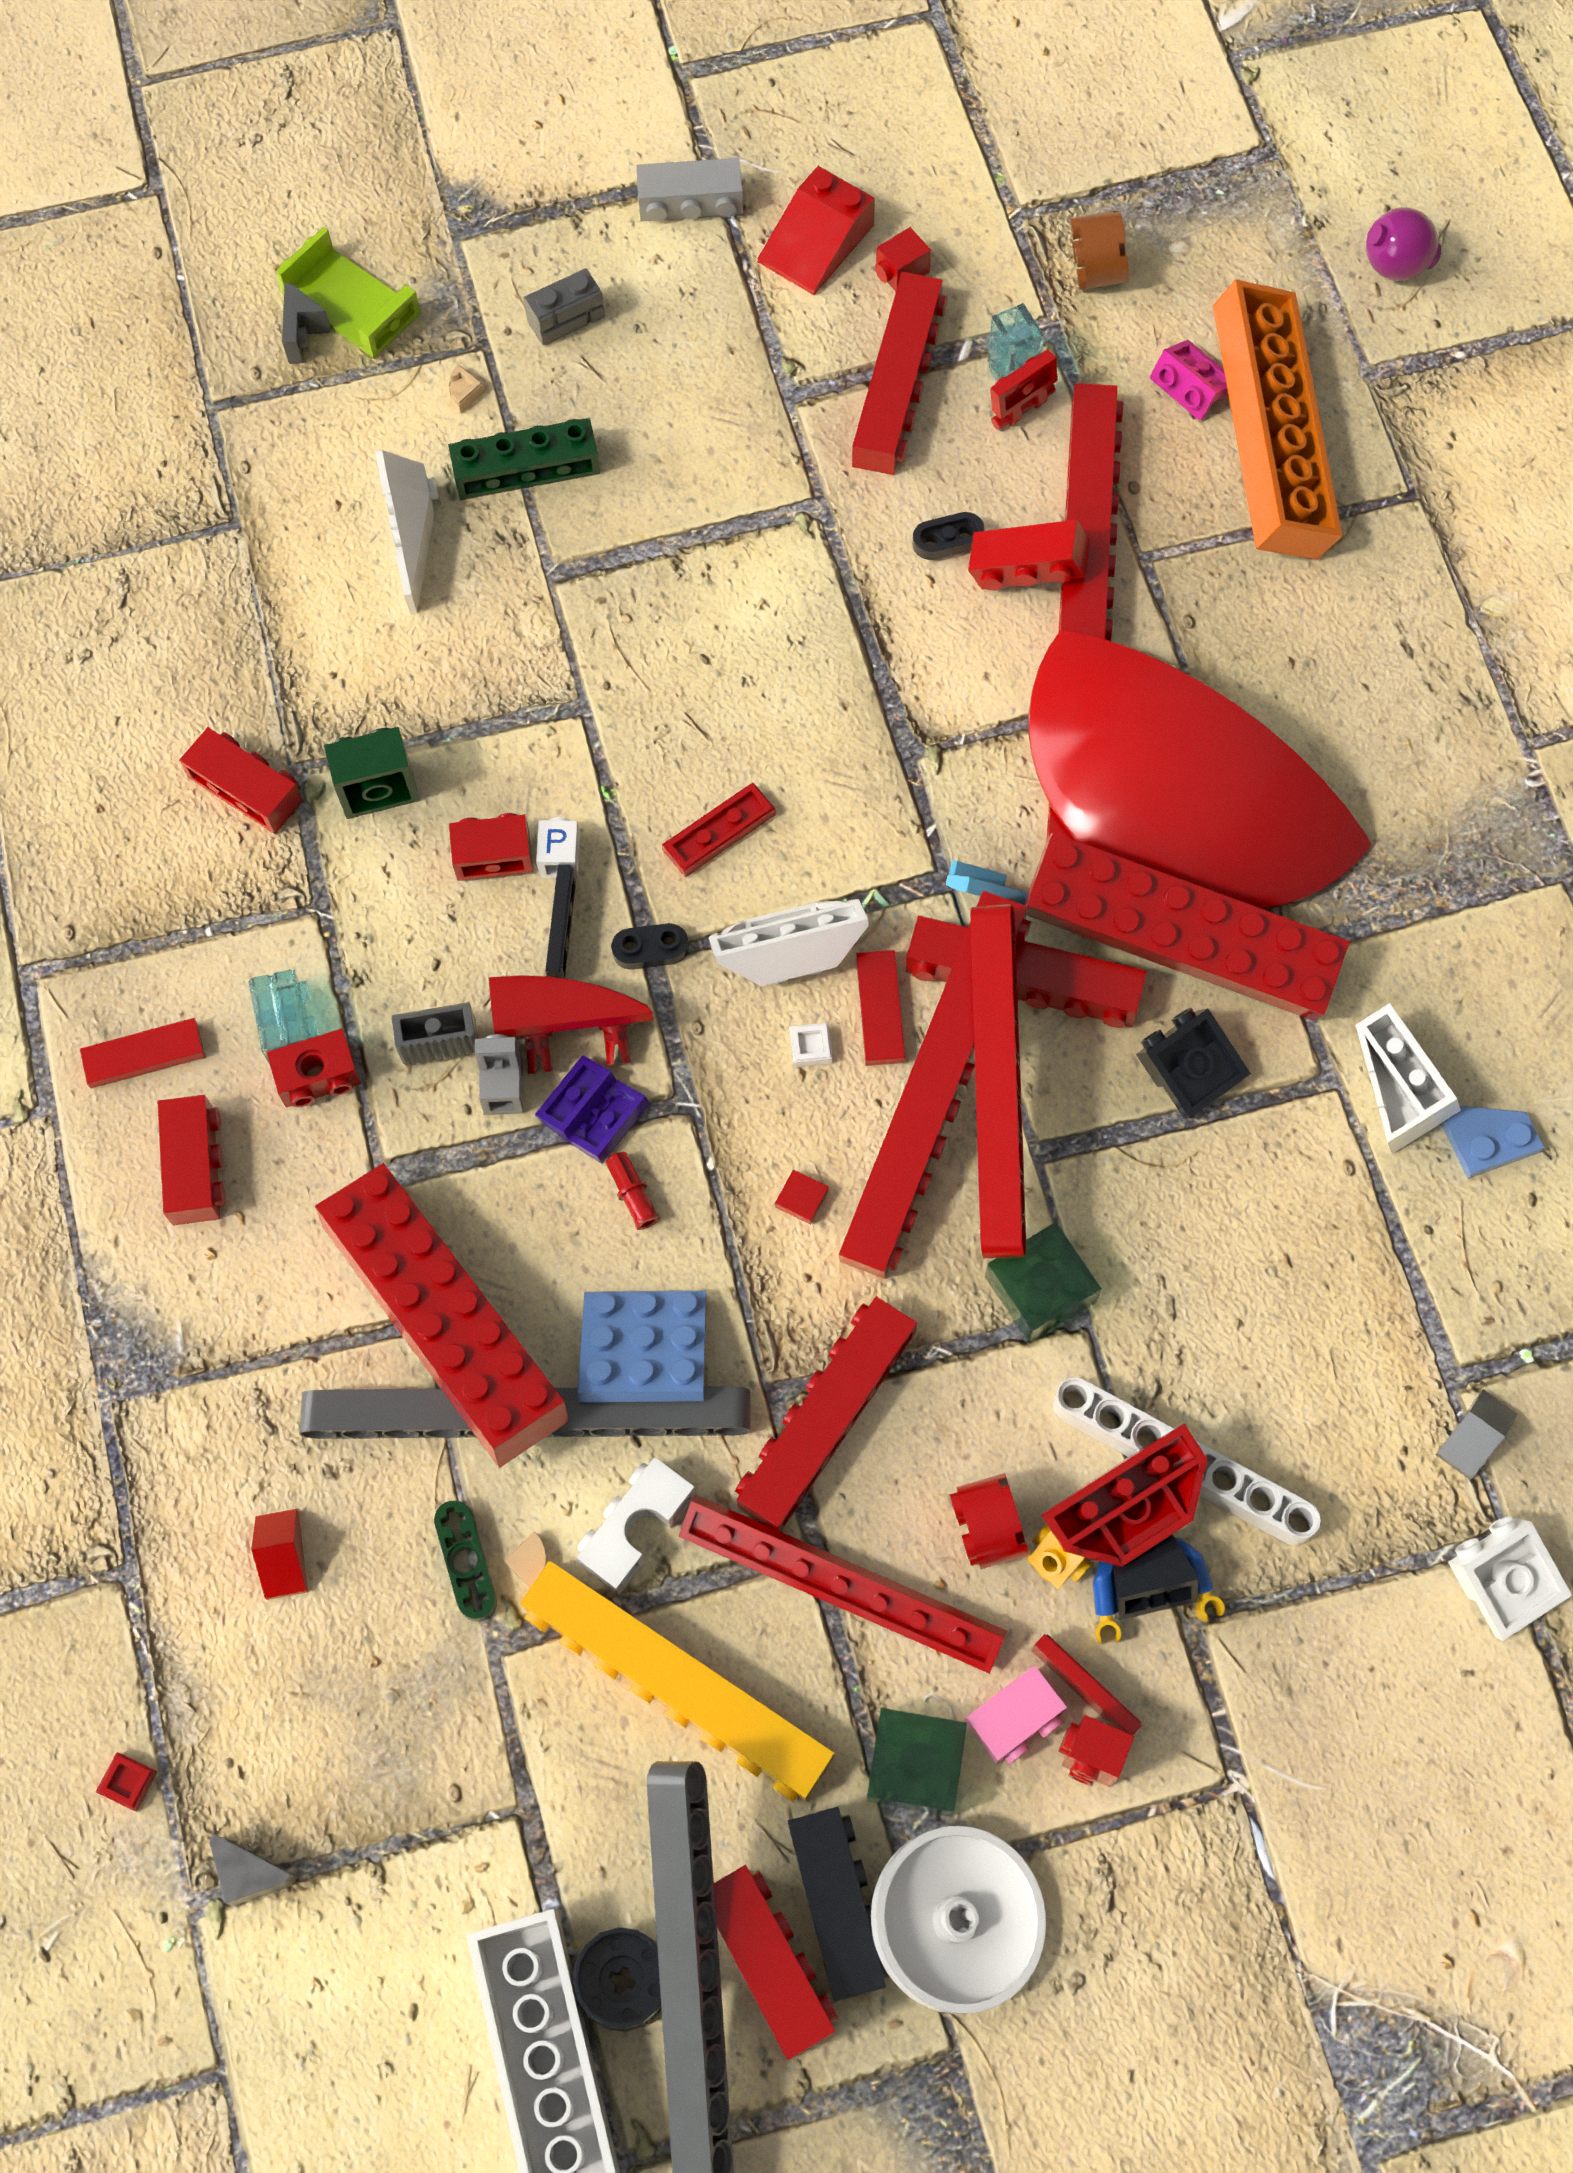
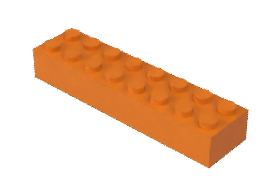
M1235 279L1213 304V311L1255 546L1258 550L1318 560L1343 535L1296 292Z

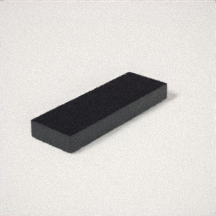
M558 864L545 968L546 976L565 978L576 890V879L571 865Z

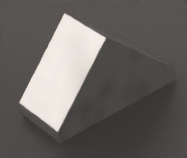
M213 1834L209 1842L225 1904L237 1906L293 1886L298 1879V1876L224 1837Z

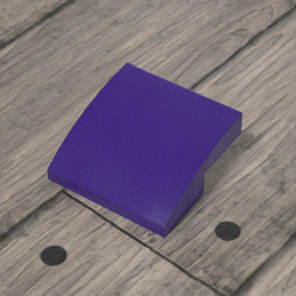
M582 1055L534 1115L560 1137L603 1164L650 1103L645 1095L617 1080L612 1071Z

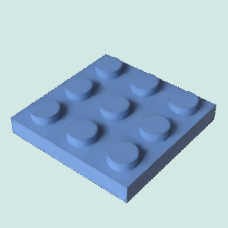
M706 1291L584 1292L578 1379L579 1402L704 1401Z

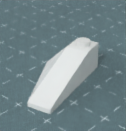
M379 450L375 451L383 495L385 496L389 513V524L394 544L397 548L395 553L409 613L415 614L418 611L435 517L432 500L439 499L434 477L427 478L424 464Z

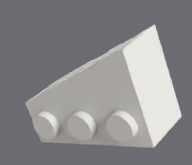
M1390 1003L1356 1024L1386 1139L1392 1154L1461 1111L1457 1097Z

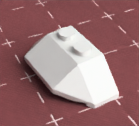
M859 899L849 900L846 903L841 901L814 902L742 920L725 928L721 933L709 936V942L717 964L760 986L780 984L788 979L808 974H820L825 970L837 967L867 929L869 923Z

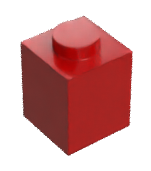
M911 227L876 247L875 271L879 279L883 283H888L895 292L901 272L923 276L930 273L931 249Z

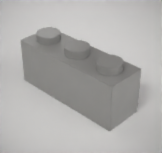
M740 158L636 165L641 221L743 215Z

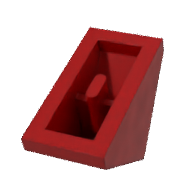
M298 1509L255 1516L251 1550L264 1598L270 1600L307 1593L308 1587Z

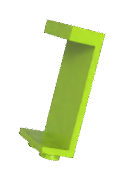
M324 227L314 236L309 237L304 245L290 258L284 260L276 270L283 295L284 284L292 283L326 311L331 329L373 359L421 314L415 290L405 284L397 293L334 250L329 230Z

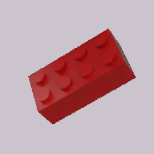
M745 1864L715 1882L717 1928L786 2059L789 2061L834 2034L836 2031L832 2023L837 2021L839 2017L826 1993L817 1998L809 1983L817 1977L804 1952L795 1956L787 1941L794 1938V1934L781 1910L772 1914L766 1900L773 1896L759 1869L751 1874Z

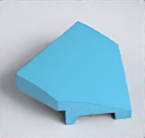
M952 860L946 885L953 889L976 896H981L984 890L1023 905L1028 894L1005 887L1006 874Z

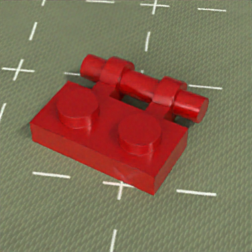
M1048 349L1036 357L1029 358L1023 366L1010 375L1000 378L990 388L992 411L996 414L991 418V422L997 430L1002 429L1008 424L1014 425L1021 420L1022 414L1032 407L1039 408L1047 402L1048 396L1056 392L1054 383L1058 381L1057 358Z

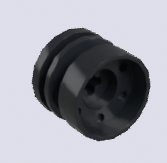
M618 1927L599 1933L584 1946L576 1961L573 1983L578 2002L594 2022L607 2030L627 2032L644 2027L659 2014L662 2008L658 1948L652 1938L635 1929ZM623 1969H627L630 1971L629 1977L635 1982L633 1989L625 1988L622 1994L616 1993V1985L611 1981L613 1975L620 1976Z

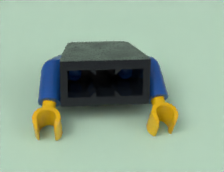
M1172 1534L1122 1567L1099 1561L1093 1579L1095 1614L1100 1616V1623L1095 1628L1096 1640L1102 1644L1100 1630L1103 1626L1110 1625L1115 1629L1116 1643L1119 1642L1121 1630L1117 1623L1113 1622V1615L1116 1613L1118 1619L1123 1620L1196 1602L1194 1608L1195 1615L1202 1622H1207L1208 1616L1204 1608L1207 1602H1211L1215 1607L1217 1616H1222L1225 1606L1220 1598L1212 1596L1211 1590L1214 1586L1203 1555L1183 1539L1175 1538Z

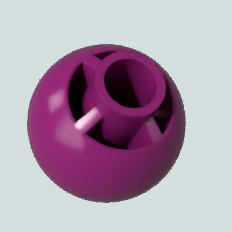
M1400 207L1387 211L1374 222L1367 234L1366 254L1372 268L1379 275L1393 281H1406L1419 276L1425 270L1433 268L1438 263L1441 256V245L1438 242L1436 228L1427 215L1414 208Z

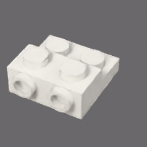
M1511 1516L1503 1517L1492 1523L1489 1527L1492 1534L1479 1541L1475 1538L1458 1545L1455 1549L1457 1556L1448 1562L1468 1599L1476 1601L1495 1637L1503 1641L1572 1596L1533 1523L1519 1518L1513 1519Z

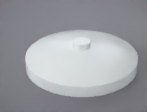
M948 1826L914 1837L900 1847L889 1859L879 1876L874 1890L871 1907V1927L879 1958L886 1972L904 1993L921 2005L936 2011L950 2014H968L992 2009L1004 2003L1026 1984L1033 1974L1043 1950L1046 1914L1037 1880L1027 1863L1015 1849L987 1831L967 1826Z

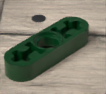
M452 1500L445 1502L437 1509L434 1516V1524L457 1606L467 1619L474 1622L485 1621L494 1614L497 1607V1597L473 1514L460 1501ZM456 1511L459 1517L465 1516V1520L459 1522L460 1531L464 1539L472 1535V1540L457 1542L450 1526L443 1525V1523L449 1521L450 1512ZM448 1542H456L448 1547ZM462 1550L474 1551L477 1555L476 1566L469 1572L456 1570L454 1567L455 1556ZM483 1574L484 1580H475ZM475 1580L479 1593L482 1596L488 1595V1600L482 1602L483 1610L476 1612L472 1606L466 1607V1602L472 1600V1594L467 1583L462 1587L459 1586L460 1581L468 1582Z

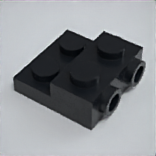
M1190 1007L1182 1011L1171 1020L1175 1025L1165 1034L1159 1029L1148 1035L1141 1041L1144 1049L1136 1054L1156 1086L1164 1087L1184 1119L1191 1118L1251 1074L1208 1008L1194 1012Z

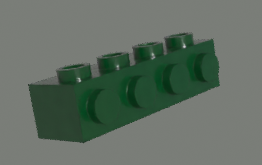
M590 418L570 419L563 423L547 426L538 425L530 429L509 433L500 432L493 436L463 439L459 442L448 444L460 500L601 474Z

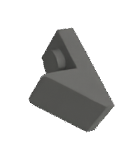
M292 283L284 284L282 344L289 364L303 363V349L309 348V334L331 333V327L326 311Z

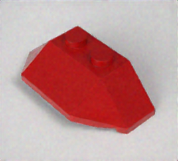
M1184 1423L1073 1492L1041 1514L1064 1552L1122 1567L1193 1521L1208 1459Z

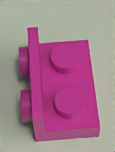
M1188 339L1164 349L1150 375V379L1198 420L1206 417L1214 402L1229 396L1224 369Z

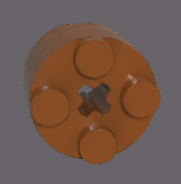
M1109 211L1070 218L1073 240L1078 239V241H1072L1074 263H1077L1078 268L1082 267L1076 270L1079 290L1128 282V258L1125 253L1126 240L1121 212Z

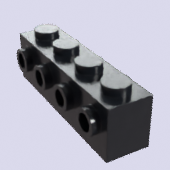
M838 1806L787 1820L834 2003L885 1989L884 1978L890 1976L879 1958L873 1940L871 1927L872 1904L865 1906L860 1889L861 1887L868 1886L865 1870L861 1859L853 1861L848 1844L856 1841L850 1815L841 1817Z

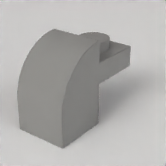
M493 1034L486 1038L475 1039V1056L480 1070L479 1100L484 1115L523 1113V1066L520 1041L516 1040L515 1037H507L502 1034Z

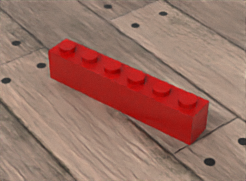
M901 272L852 445V467L894 475L897 462H904L908 441L904 440L906 432L912 433L916 411H913L912 407L914 402L920 403L923 393L924 382L920 381L921 374H928L931 364L932 353L928 352L929 345H936L940 324L936 323L937 316L943 317L946 310L947 295L942 294L943 279Z
M918 915L906 956L905 972L911 973L915 978L922 981H933L936 979L947 982L968 927ZM1025 941L1024 944L1016 943V956L1018 957V1000L1025 1001L1027 1005L1036 1009L1050 1007L1062 1010L1066 1015L1073 1018L1081 1019L1087 1016L1099 1019L1104 1024L1114 1028L1133 1027L1146 970Z
M875 1296L869 1306L863 1303L857 1310L851 1321V1324L855 1327L847 1339L840 1336L828 1354L832 1361L824 1372L818 1369L813 1374L805 1388L809 1394L801 1406L796 1403L792 1405L782 1421V1424L786 1427L779 1438L776 1440L771 1437L761 1450L758 1458L763 1461L753 1474L748 1471L737 1485L735 1492L739 1494L736 1499L738 1508L758 1522L782 1532L915 1336L917 1322Z

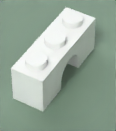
M656 1457L652 1459L649 1465L642 1463L635 1470L629 1480L632 1486L623 1498L616 1496L610 1502L603 1513V1517L606 1520L596 1532L593 1529L588 1531L577 1546V1550L580 1553L576 1558L580 1566L618 1595L622 1593L645 1563L643 1554L628 1543V1532L632 1524L643 1517H654L672 1528L696 1495L695 1487Z

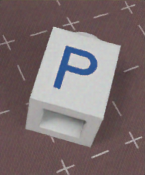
M564 817L539 820L536 863L540 878L556 879L559 864L571 865L574 870L575 879H578L580 833L577 821H570Z

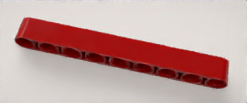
M1012 904L971 907L981 1251L983 1259L1025 1257L1027 1246L1015 915Z

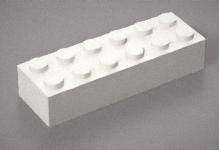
M551 1909L466 1934L519 2173H620L581 2004L576 1996L573 1983L574 1974L559 1911Z

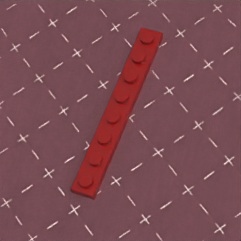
M695 1495L690 1502L678 1537L990 1674L1007 1630L703 1497Z

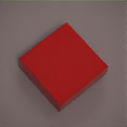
M793 1169L775 1202V1208L811 1225L829 1191V1186Z
M116 1752L96 1793L137 1812L158 1771Z

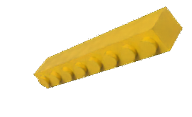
M550 1560L521 1600V1606L528 1612L524 1617L527 1622L544 1633L550 1627L562 1635L559 1643L575 1655L580 1657L583 1651L597 1659L594 1667L615 1681L617 1676L620 1675L631 1682L632 1686L629 1691L650 1705L653 1699H656L668 1708L664 1715L682 1728L686 1729L689 1723L704 1732L700 1739L717 1752L722 1753L726 1747L738 1755L739 1759L736 1762L738 1766L756 1778L762 1772L776 1781L772 1789L794 1803L796 1798L799 1797L806 1802L833 1761L834 1752Z

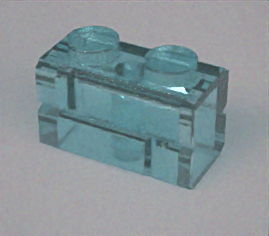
M295 970L273 973L271 976L263 975L251 978L248 981L261 1050L268 1063L269 1060L266 1052L318 1036L314 1016H307L305 1004L311 1003L308 984L306 980L299 981Z

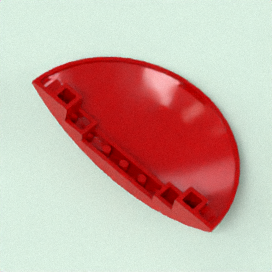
M1060 630L1048 647L1038 668L1031 691L1028 712V734L1033 763L1045 796L1058 819L1075 841L1264 910L1291 904L1322 891L1356 865L1372 844L1345 804L1291 747L1237 704L1201 681L1135 649L1082 633Z

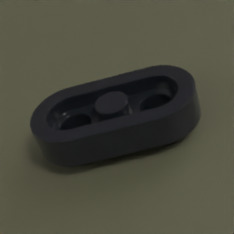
M961 512L922 522L913 532V549L919 557L927 560L971 551L974 532L984 531V523L978 515L971 512ZM963 533H967V534H969L970 536L964 538V537H961L960 535L963 534ZM933 542L936 545L930 546L926 545L925 543Z
M666 923L621 930L614 936L611 949L613 958L620 967L634 970L673 965L681 962L688 954L689 942L687 933L682 927ZM667 937H672L676 940L671 945H666L662 942ZM628 942H635L637 944L632 950L624 948V945Z

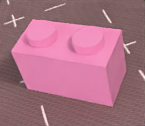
M1034 1665L968 1715L964 1723L995 1765L1003 1759L1010 1765L1030 1749L1025 1743L1038 1732L1045 1738L1064 1723L1059 1716L1064 1713L1067 1707Z

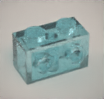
M1024 303L992 316L988 362L991 374L996 381L1013 373L1023 366L1029 358L1036 357L1042 353L1044 334Z

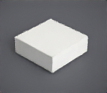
M828 1023L789 1027L794 1068L833 1064Z

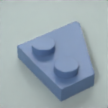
M1460 1106V1112L1441 1123L1468 1179L1536 1155L1544 1149L1527 1112Z

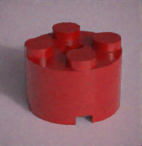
M1005 1473L956 1487V1493L949 1494L959 1526L965 1524L968 1526L969 1533L961 1536L971 1566L979 1564L980 1569H985L1030 1555Z

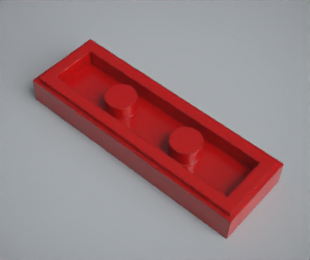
M752 782L663 843L662 850L683 876L687 877L775 816L776 808Z
M895 950L856 953L865 1066L905 1063Z
M195 1018L80 1048L86 1082L90 1089L205 1058L199 1027Z
M1044 1634L1035 1643L1032 1652L1110 1726L1134 1735L1142 1726V1722L1048 1634Z

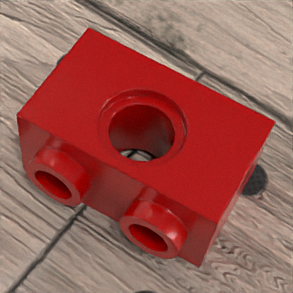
M343 1028L266 1052L278 1095L286 1108L290 1106L304 1107L313 1103L315 1098L328 1094L342 1095L351 1091L353 1086L361 1084L350 1043ZM316 1066L324 1067L319 1075L315 1077L307 1076L311 1068Z

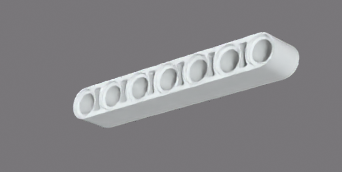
M1078 1377L1064 1380L1058 1386L1053 1402L1054 1411L1062 1421L1127 1457L1143 1448L1137 1441L1138 1434L1147 1432L1152 1434L1157 1440L1174 1430V1428ZM1071 1392L1077 1393L1082 1397L1084 1405L1080 1408H1070L1064 1403L1062 1396ZM1107 1412L1113 1413L1118 1416L1121 1426L1116 1429L1106 1428L1101 1423L1099 1416ZM1196 1441L1208 1459L1203 1475L1200 1497L1292 1546H1300L1308 1542L1317 1532L1321 1519L1314 1505ZM1216 1473L1227 1475L1232 1482V1489L1226 1491L1218 1489L1212 1481V1475ZM1250 1495H1264L1269 1501L1270 1509L1268 1511L1256 1510L1250 1502ZM1297 1514L1302 1516L1307 1522V1531L1297 1532L1292 1529L1288 1521L1289 1515Z

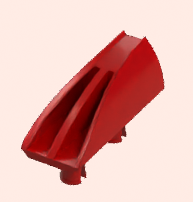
M516 975L489 977L494 1034H502L507 1037L520 1036L521 1039H525L528 1074L536 1073L537 1053L540 1054L544 1071H553L548 1036H552V1032L599 1027V1030H603L606 1065H613L616 1044L619 1046L623 1063L631 1062L626 1027H630V1023L653 1021V1013L648 1005L626 994L603 986L549 976Z

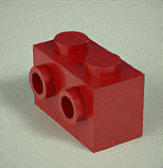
M504 813L497 818L489 819L469 817L459 822L449 823L452 865L457 881L533 872L530 832L525 814Z
M1084 1715L1078 1724L1071 1722L1065 1732L1058 1752L1065 1755L1061 1766L1070 1769L1068 1776L1080 1783L1093 1786L1094 1782H1099L1110 1787L1119 1779L1135 1736Z

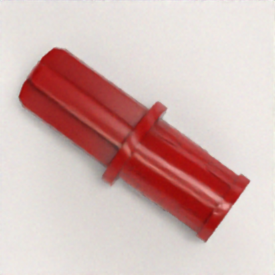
M623 1151L611 1155L606 1160V1165L619 1190L617 1197L621 1201L624 1200L634 1220L636 1229L643 1230L659 1221L660 1217L656 1214L645 1191L647 1188L646 1182L640 1180L626 1152Z

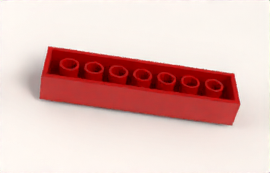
M1054 832L1046 841L1024 905L1028 906L1027 916L1312 1021L1324 1016L1350 943V941Z
M384 1163L315 1205L325 1232L499 1468L569 1422L565 1401Z

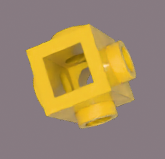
M1047 1525L1032 1540L1037 1547L1027 1558V1561L1036 1568L1038 1574L1045 1580L1050 1581L1057 1589L1070 1578L1077 1583L1093 1565L1088 1558L1064 1552Z

